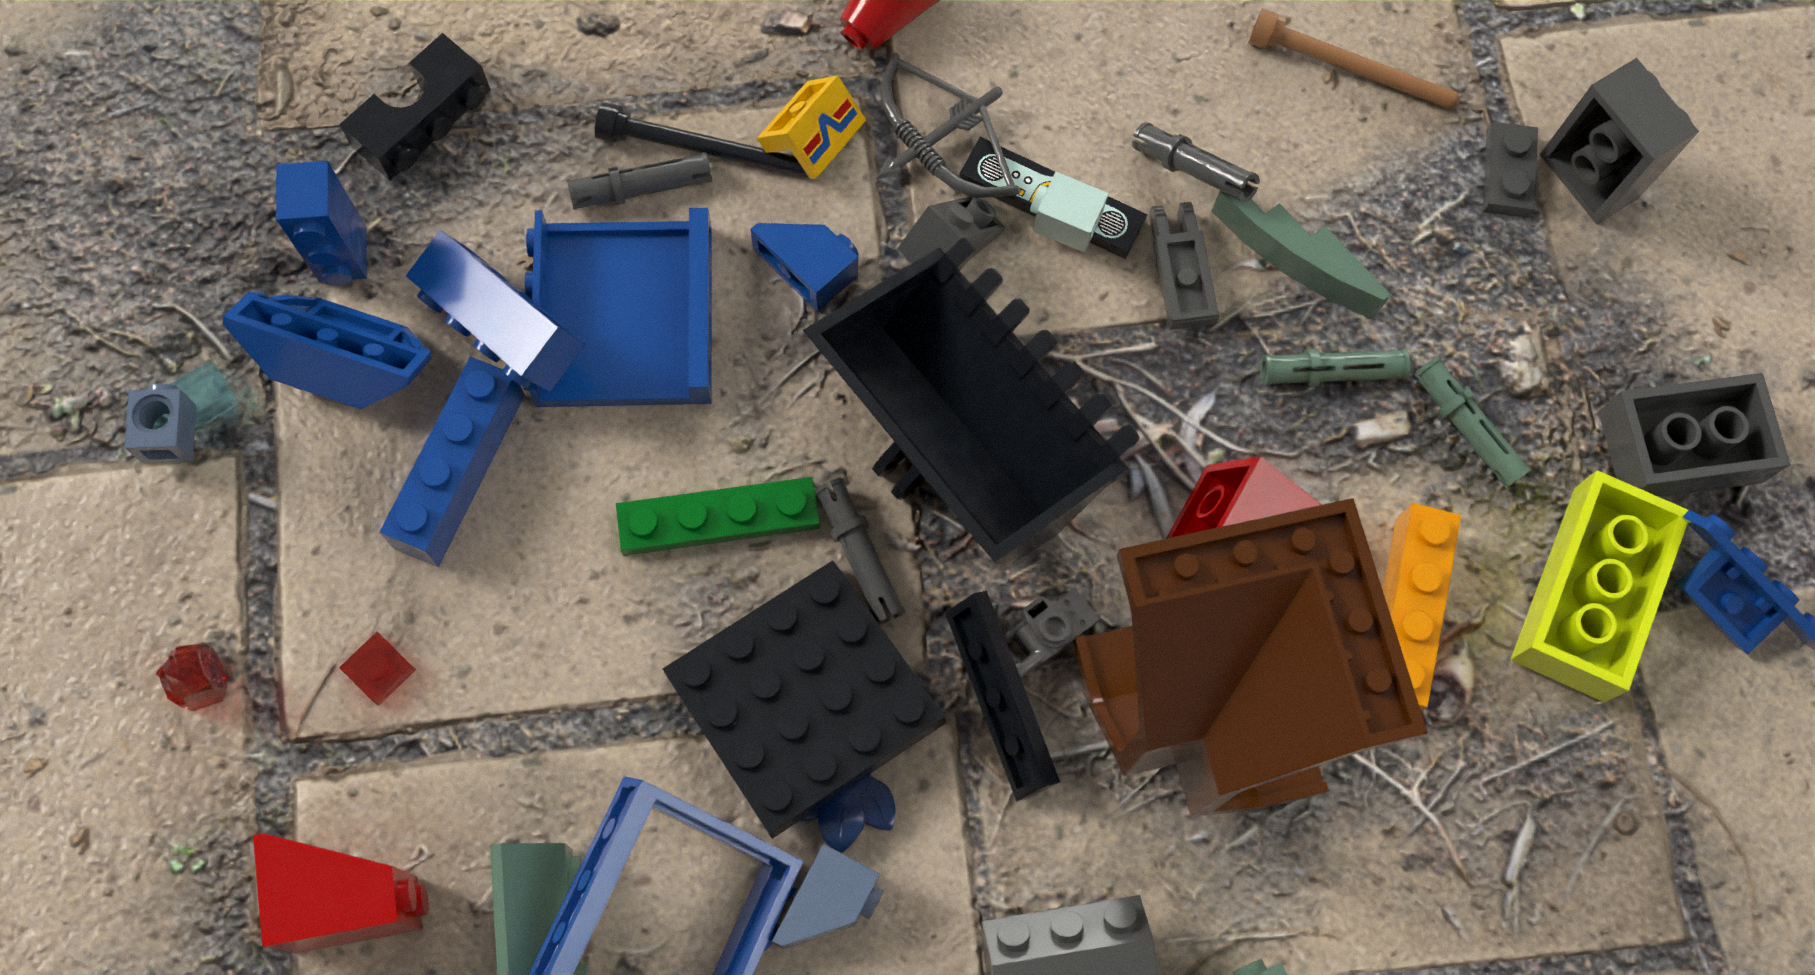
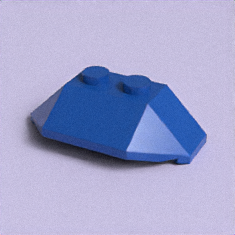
M249 291L223 316V325L271 380L358 409H363L407 387L431 360V351L422 345L419 338L408 327L322 298L295 295L266 297L264 293Z

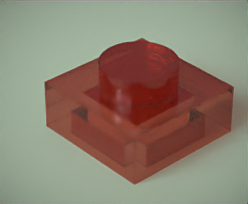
M378 631L339 667L378 706L416 671Z

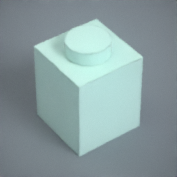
M1056 171L1049 187L1039 186L1031 204L1030 211L1036 213L1033 231L1085 253L1101 219L1109 193Z

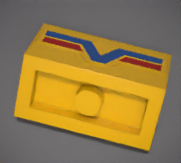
M838 75L807 81L761 132L757 140L766 153L791 150L808 177L816 179L864 124L866 119Z

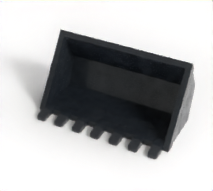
M963 237L946 253L941 248L935 249L803 331L894 440L879 460L875 462L872 470L876 475L882 478L890 474L906 456L913 463V466L890 491L897 500L904 499L926 479L997 565L1001 563L1007 568L1056 537L1097 495L1115 482L1129 468L1121 458L1139 441L1140 437L1130 425L1120 428L1107 441L1101 436L1094 425L1111 409V402L1103 393H1097L1080 409L1077 408L1066 394L1084 376V371L1075 361H1070L1052 377L1040 365V362L1056 346L1057 340L1048 330H1041L1025 346L1022 344L1013 331L1030 313L1029 307L1022 299L1018 298L1012 300L997 315L986 301L1002 284L1003 278L995 268H988L972 284L966 279L960 270L976 253L977 249L969 238Z

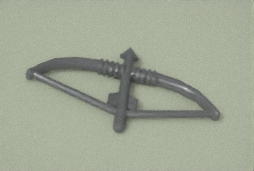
M894 53L887 66L880 88L883 111L894 128L895 134L905 143L908 149L894 159L891 157L887 158L876 179L901 174L900 168L917 157L933 176L939 178L953 190L976 198L1018 195L1020 188L1013 182L986 109L987 106L1002 96V89L994 87L978 99L900 59L899 54ZM897 66L963 99L956 103L954 107H950V119L925 137L921 136L907 119H903L894 103L891 83ZM983 121L1007 186L983 187L963 180L947 168L946 162L932 146L957 128L970 131Z

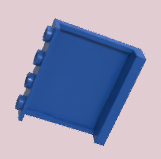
M689 208V221L547 223L543 211L535 210L534 228H528L526 232L528 257H533V272H526L525 294L586 344L550 392L531 382L528 388L523 387L524 391L530 392L536 406L583 407L712 404V226L709 209Z

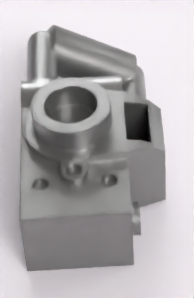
M1075 588L1067 594H1062L1056 599L1055 603L1045 597H1038L1021 611L1020 619L1003 632L1007 644L1014 640L1027 656V658L1021 661L1010 650L1020 678L1035 667L1039 670L1070 646L1076 636L1084 635L1100 620ZM1040 607L1043 612L1033 619L1029 614Z

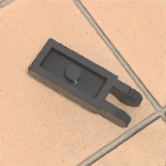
M1192 202L1179 204L1178 222L1181 233L1175 234L1169 233L1167 215L1163 206H1151L1150 222L1154 239L1153 247L1169 330L1216 325L1219 319V311L1202 230H1198Z

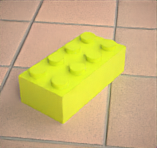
M1598 470L1577 485L1573 490L1510 660L1604 703L1628 692L1688 524L1682 518L1688 509Z

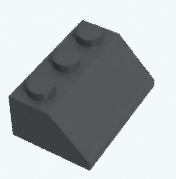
M1140 895L982 921L984 959L988 975H1159L1154 939Z

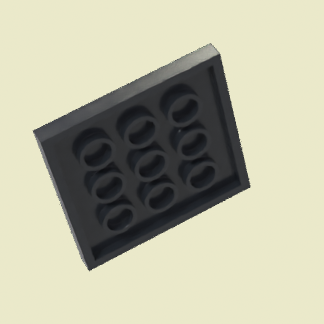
M833 560L662 668L771 839L946 724V718Z

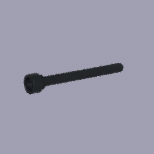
M607 102L601 103L595 122L596 139L615 143L617 139L625 140L629 136L698 153L706 152L707 155L809 178L794 155L781 152L766 153L760 147L631 118L629 112L623 111L622 106Z

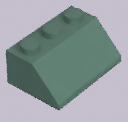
M499 843L490 845L497 975L529 974L582 864L581 856H573V849L566 843ZM579 961L573 975H590L589 965L581 964Z

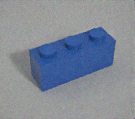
M329 162L277 164L276 220L318 282L339 286L349 284L352 280L367 279V227Z

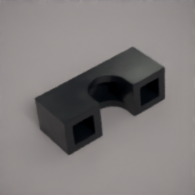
M444 33L440 34L409 62L419 87L424 90L417 102L407 107H392L373 94L339 124L351 147L389 181L398 173L410 169L417 161L419 154L434 141L444 138L451 130L452 125L468 110L477 108L491 90L482 66Z

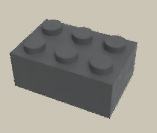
M1635 58L1590 86L1539 155L1593 221L1599 224L1639 199L1698 134L1699 130L1693 125L1689 115L1679 108L1660 86L1657 77L1648 71L1638 58Z
M1763 373L1621 391L1598 411L1616 478L1658 497L1761 484L1791 465Z

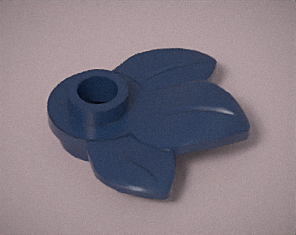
M869 774L800 821L818 819L820 832L828 846L843 853L856 841L863 830L864 823L879 830L891 831L896 819V808L889 787Z

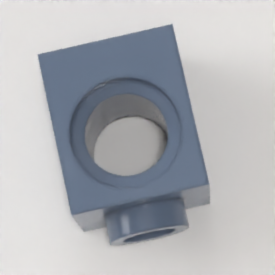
M151 384L147 390H129L124 448L142 463L192 462L197 405L181 389L170 384ZM170 414L168 422L163 427L153 429L154 423L159 417Z

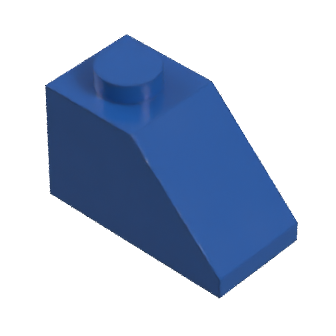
M757 223L750 229L753 250L816 312L858 277L859 253L857 248L848 237L843 234L835 235L826 225Z

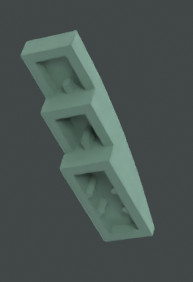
M1221 190L1219 191L1211 212L1248 247L1281 272L1324 298L1370 319L1379 313L1391 294L1326 226L1311 237L1280 203L1265 213L1252 199L1248 202H1241L1237 198Z

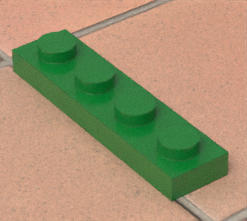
M813 477L616 503L620 548L623 556L820 529Z

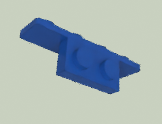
M1688 510L1682 518L1712 549L1675 585L1738 649L1746 654H1749L1782 622L1805 645L1815 650V617L1808 612L1803 615L1795 607L1800 601L1799 598L1778 580L1771 582L1763 574L1768 569V566L1746 547L1740 550L1731 541L1736 536V533L1722 519L1714 514L1705 518Z

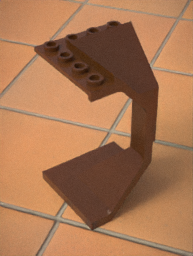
M1354 498L1119 549L1116 556L1129 600L1132 626L1090 636H1076L1073 640L1086 689L1083 694L1123 775L1127 776L1176 764L1190 817L1269 809L1275 805L1325 794L1329 789L1326 781L1323 782L1319 769L1320 765L1366 750L1421 738L1428 734Z

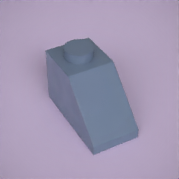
M823 844L774 936L773 943L782 949H786L854 927L861 915L870 920L884 893V890L876 887L880 873Z

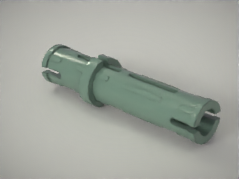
M1306 349L1303 354L1262 355L1260 362V375L1263 385L1304 383L1306 387H1317L1320 382L1392 378L1407 379L1410 373V356L1407 349L1319 353L1317 349ZM1376 364L1374 367L1343 368L1344 365ZM1322 366H1327L1326 369H1302V370H1293V368H1295V367H1322Z
M1438 356L1421 367L1413 375L1440 407L1438 413L1442 418L1448 417L1459 429L1468 443L1495 473L1505 489L1531 470L1521 457L1516 454L1493 423L1479 409V406L1472 399L1475 396L1469 388L1464 389L1456 381Z

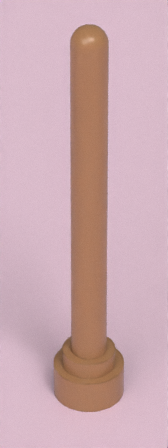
M1263 8L1259 13L1248 41L1249 44L1265 49L1267 45L1276 48L1277 44L1447 109L1457 107L1460 102L1459 94L1453 90L1284 27L1286 22L1278 19L1279 14Z

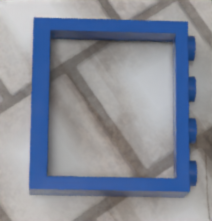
M624 776L528 975L574 974L651 809L762 863L712 975H754L763 952L773 943L772 940L777 933L776 922L785 902L791 899L797 890L792 886L804 861L644 780Z

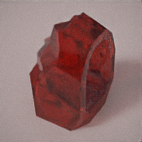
M205 642L177 646L167 655L168 659L156 672V675L160 678L162 688L165 690L167 699L179 707L195 711L223 702L227 682L223 665L214 648Z

